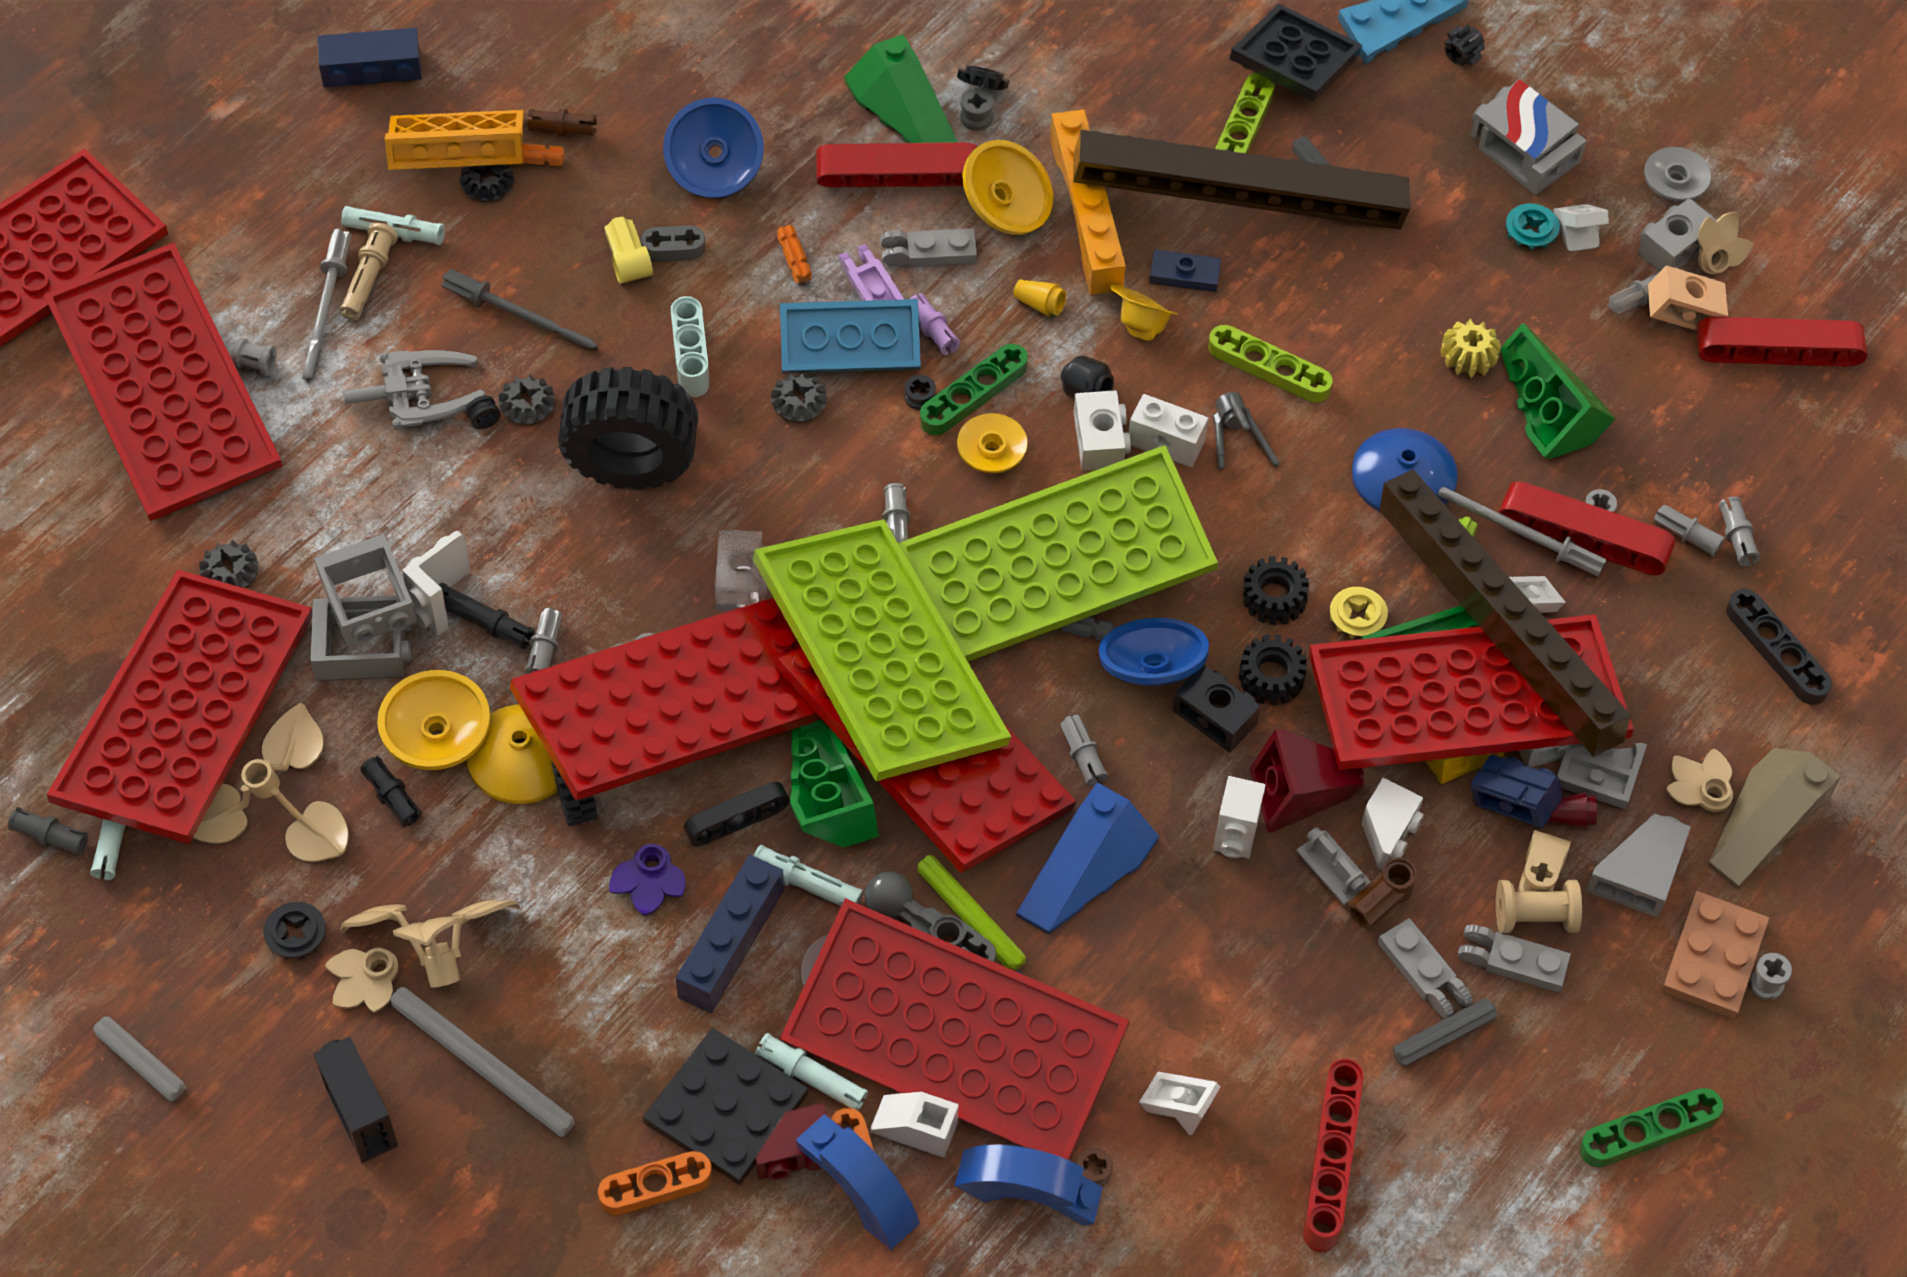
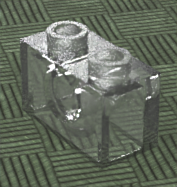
M719 530L714 590L716 610H734L760 602V597L767 598L768 586L752 559L755 549L767 547L763 546L762 531ZM742 569L748 570L746 572H738V570Z

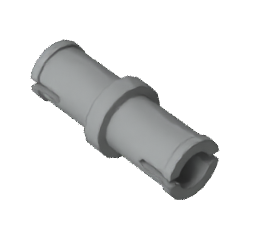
M1735 496L1728 497L1732 510L1728 508L1725 499L1718 505L1726 524L1725 535L1727 540L1733 544L1738 564L1744 567L1751 566L1747 553L1749 556L1751 555L1754 564L1761 558L1752 536L1754 528L1752 523L1746 519L1741 499Z

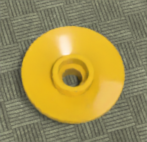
M996 413L981 414L973 417L962 426L957 438V448L963 461L971 468L984 473H1002L1016 467L1023 460L1027 451V436L1022 426L1008 416ZM989 448H994V449H996V450H995V451H990V450H987V449H989Z

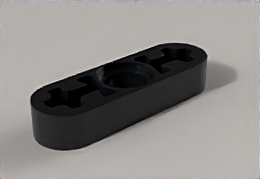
M770 782L691 816L684 823L683 829L693 846H703L780 813L789 805L790 798L782 783Z

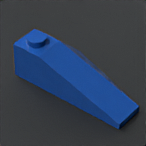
M1097 782L1075 813L1016 912V916L1049 935L1083 910L1084 905L1100 893L1104 894L1113 888V884L1127 873L1130 875L1140 868L1159 840V835L1130 800Z

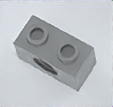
M1688 198L1679 206L1673 205L1656 224L1651 222L1644 228L1640 235L1642 240L1638 254L1658 271H1661L1666 265L1679 269L1699 254L1701 247L1698 241V233L1703 221L1707 217H1711L1715 221L1717 220Z

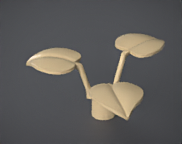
M302 703L297 704L282 715L269 730L262 744L264 760L255 759L244 766L241 775L245 785L241 786L243 792L242 801L239 792L234 787L222 783L193 837L194 839L210 844H223L240 836L248 825V819L242 809L248 807L250 794L252 793L255 797L261 799L274 796L297 819L288 827L285 836L286 846L295 858L304 862L315 863L340 857L346 851L349 831L344 817L337 808L327 802L316 801L311 803L302 815L279 791L280 781L274 771L286 772L289 766L299 770L308 768L319 759L324 749L322 731Z
M487 900L454 912L452 916L434 918L424 923L408 924L401 913L407 910L405 905H383L368 909L347 919L341 924L340 929L343 934L350 927L366 926L386 919L398 921L401 927L394 930L393 935L410 940L419 956L421 966L425 965L430 987L434 988L449 985L460 980L456 958L461 956L459 940L460 929L464 923L504 907L518 910L521 907L520 903L516 900ZM453 925L452 948L449 949L447 942L437 944L435 937ZM420 944L428 946L425 948V952Z

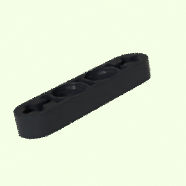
M1749 589L1736 590L1731 595L1726 607L1729 619L1801 701L1811 705L1822 703L1832 686L1828 673L1756 592ZM1738 604L1741 606L1749 605L1751 608L1749 611L1747 608L1740 609L1737 606ZM1758 628H1771L1776 633V638L1765 639L1761 637L1758 633ZM1784 653L1793 654L1798 658L1799 664L1789 666L1782 661L1781 655ZM1807 683L1810 685L1818 684L1820 688L1819 690L1816 687L1808 688Z

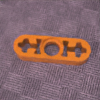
M690 1151L609 1175L601 1181L598 1187L600 1206L608 1214L622 1215L702 1191L710 1184L712 1179L711 1163L703 1153ZM695 1165L697 1170H700V1177L692 1179V1176L687 1174L688 1166ZM676 1169V1177H678L679 1185L676 1186L673 1184V1177L670 1171ZM658 1174L663 1176L667 1181L666 1186L658 1192L648 1191L644 1187V1181L650 1175ZM633 1181H637L639 1197L634 1195V1190L632 1189ZM618 1187L619 1191L623 1193L621 1201L615 1202L613 1197H609L611 1196V1189Z

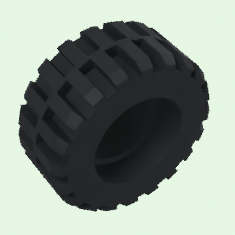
M613 367L603 368L598 373L594 370L587 373L583 378L580 377L565 393L558 435L559 449L564 459L573 469L577 468L579 474L586 478H594L596 483L602 485L608 483L614 485V488L621 489L633 487L634 490L644 489L645 486H651L652 488L660 487L665 481L671 483L690 467V463L693 461L698 410L689 393L687 394L680 384H673L669 377L662 374L657 376L653 374V371L646 369L637 371L633 370V367H622V369L615 370Z

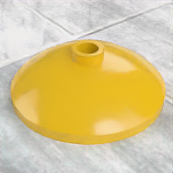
M991 140L979 145L968 156L963 169L964 190L970 205L985 223L1006 234L1025 235L1035 231L1046 222L1053 207V188L1045 168L1030 151L1011 141Z
M428 670L403 679L387 693L381 703L377 723L384 747L396 760L416 769L440 770L458 765L477 752L488 735L491 715L485 694L472 680L452 671ZM435 730L443 731L441 734L438 735L431 734Z
M510 705L490 714V729L484 743L477 752L466 760L470 776L477 787L493 799L510 804L534 803L557 793L558 789L553 774L552 759L520 705ZM517 739H526L520 744L514 742Z

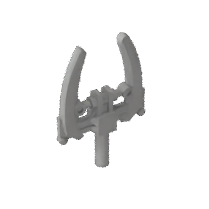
M406 350L381 353L380 361L385 363L382 366L383 376L388 375V377H384L385 385L343 391L345 404L387 398L388 406L393 405V407H389L390 416L394 418L392 426L395 430L423 425V422L456 415L465 411L466 406L473 399L485 396L483 390H478L455 400L430 405V402L427 400L428 396L432 394L429 376L421 373L422 366L460 365L475 367L478 364L477 357L474 355L443 350L414 352ZM410 368L413 375L406 378L402 370ZM413 398L419 400L417 402L418 407H409V400Z

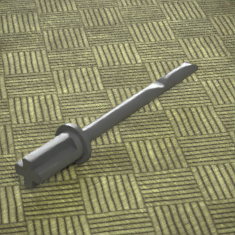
M449 269L448 273L445 272L443 276L444 281L441 285L443 288L473 301L476 307H481L484 302H488L548 331L560 333L564 338L591 350L598 349V346L591 339L570 329L561 328L549 319L490 293V283L487 281L481 283L453 269Z

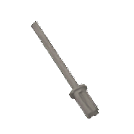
M334 229L327 257L320 264L321 271L327 274L302 379L313 377L336 279L347 274L348 268L345 265L352 235L350 232H343L341 229Z
M1441 487L1437 493L1441 498L1557 552L1558 556L1555 561L1557 563L1560 561L1568 562L1599 577L1607 559L1575 545V543L1570 541L1571 537L1569 536L1564 543H1561L1445 487Z

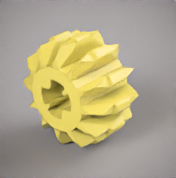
M1471 318L1466 322V325L1457 321L1452 329L1447 330L1443 338L1444 343H1442L1441 357L1446 358V368L1456 367L1457 375L1461 372H1467L1470 378L1476 372L1485 376L1489 368H1494V365H1496L1501 348L1500 340L1496 339L1495 329L1486 330L1485 322H1482L1480 325H1474Z

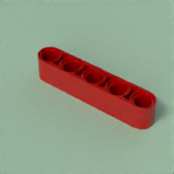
M965 142L826 144L818 147L816 150V181L820 186L829 188L964 186L963 169L965 162L971 152L978 146Z
M1707 317L1696 325L1699 357L1705 362L1852 367L1862 364L1868 357L1864 327L1856 321Z
M1521 481L1513 482L1509 485L1498 512L1561 543H1564L1569 536L1571 537L1570 541L1575 543V545L1607 559V561L1653 576L1661 575L1666 571L1675 545L1674 536L1664 529Z
M1339 1059L1330 1066L1323 1091L1303 1227V1239L1306 1245L1311 1250L1317 1252H1327L1336 1246L1344 1221L1364 1079L1361 1066L1351 1059ZM1344 1078L1350 1081L1352 1086L1343 1087L1335 1080ZM1330 1115H1343L1347 1122L1338 1123ZM1324 1151H1338L1342 1158H1329ZM1322 1186L1332 1187L1336 1190L1337 1195L1327 1196L1319 1188ZM1325 1223L1332 1229V1232L1321 1233L1315 1229L1314 1224Z

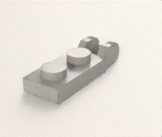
M974 228L911 231L907 233L901 230H890L883 233L880 237L881 246L886 247L882 251V260L888 265H909V267L973 264L977 262Z
M1410 918L1379 936L1378 943L1382 950L1424 1001L1427 1000L1443 1019L1454 1014L1449 1000L1441 992L1444 988L1462 1007H1466L1473 1002L1468 988L1465 987L1460 979L1456 978L1457 975Z
M1470 924L1465 927L1463 933L1464 937H1466L1465 939L1490 947L1491 951L1489 954L1480 947L1461 945L1458 952L1460 959L1486 968L1485 971L1551 991H1561L1571 953L1507 934H1501L1497 931L1495 934L1490 928L1480 927L1479 925Z

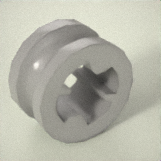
M1597 489L1589 492L1586 496L1585 503L1593 506L1596 503L1597 507H1599V504L1606 506L1605 510L1615 513L1617 500L1611 492Z

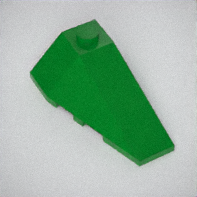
M903 34L874 44L844 76V82L858 105L865 110L869 108L880 117V122L883 125L894 128L903 136V141L906 143H958L917 55Z
M1522 323L1501 346L1500 350L1509 379L1515 384L1519 399L1516 400L1518 408L1523 411L1527 425L1524 426L1527 436L1546 459L1549 460L1592 445L1616 419L1601 400L1526 324Z
M822 719L792 729V794H790V804L802 831L842 848L879 837L874 803L839 737Z

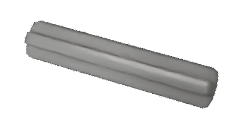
M104 1016L94 1025L93 1030L96 1036L169 1101L177 1100L186 1089L184 1082L111 1017Z

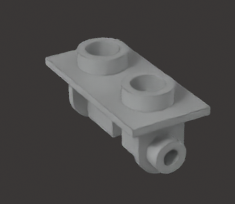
M1318 827L1312 829L1307 834L1309 841L1296 849V852L1343 906L1371 882L1326 830L1321 831Z

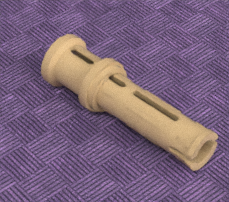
M371 224L368 229L369 238L367 243L359 250L358 258L360 264L339 309L341 315L348 319H360L379 270L386 267L389 261L387 254L390 247L397 242L398 233L386 224Z

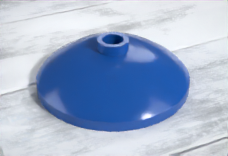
M704 98L686 105L673 117L665 133L663 153L670 174L682 188L704 198H723L744 189L757 175L763 160L764 142L758 123L744 107L728 99ZM713 147L722 149L719 157L714 158L710 156V150Z
M1408 428L1388 429L1372 435L1358 448L1352 464V480L1356 491L1370 507L1380 512L1383 484L1390 479L1414 470L1446 505L1449 501L1441 498L1437 493L1441 487L1455 491L1458 473L1453 456L1439 440L1427 433Z
M1145 618L1122 624L1106 634L1099 645V659L1103 668L1117 679L1139 686H1163L1180 682L1196 673L1206 663L1209 656L1208 639L1200 629L1187 622L1170 618Z

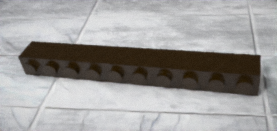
M1080 130L1074 149V183L1394 229L1402 228L1410 211L1409 177L1088 130Z
M1411 470L1384 482L1379 510L1587 751L1595 757L1624 743L1631 714L1414 470Z

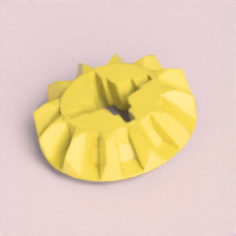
M1346 588L1335 595L1330 605V621L1335 623L1338 632L1344 631L1348 633L1351 639L1355 636H1365L1381 631L1387 621L1388 610L1386 603L1379 594L1368 588ZM1352 609L1355 612L1366 609L1364 619L1357 617L1351 620Z

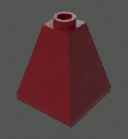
M1284 729L1274 730L1250 766L1253 781L1266 784L1261 810L1267 832H1275L1352 798L1357 789H1361L1364 785V772L1362 768L1339 770L1334 749Z

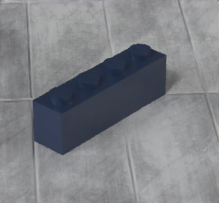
M748 855L676 976L679 999L709 1013H713L784 892L783 869L753 855Z

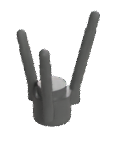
M1237 392L1221 395L1215 402L1217 413L1212 416L1215 424L1218 468L1222 470L1225 467L1224 425L1230 429L1242 426L1245 431L1251 430L1274 466H1278L1279 461L1253 420L1249 408L1245 407L1242 396Z

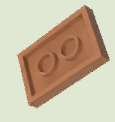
M1696 891L1661 992L1735 1019L1739 1012L1770 917Z

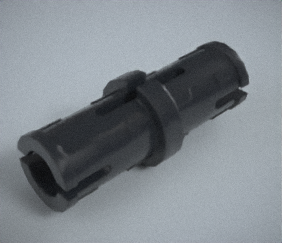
M376 756V758L368 759L361 766L360 772L374 787L380 803L386 804L402 827L410 826L418 821L422 811L408 796V793L405 791L406 786L402 780L396 779L381 757Z

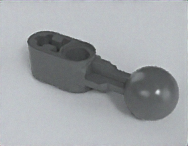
M884 871L873 876L866 885L864 898L867 908L892 919L901 918L911 927L939 939L943 936H952L956 940L951 942V944L995 962V947L989 940L959 918L952 915H943L934 908H924L913 900L912 887L903 875L893 871Z

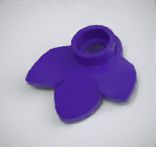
M646 844L636 852L633 860L620 863L615 868L610 878L609 891L612 894L631 893V900L635 909L641 915L646 916L659 909L665 895L682 897L685 891L686 880L682 870L671 864L670 854L665 848L658 844ZM649 861H657L659 863L655 867L646 866Z

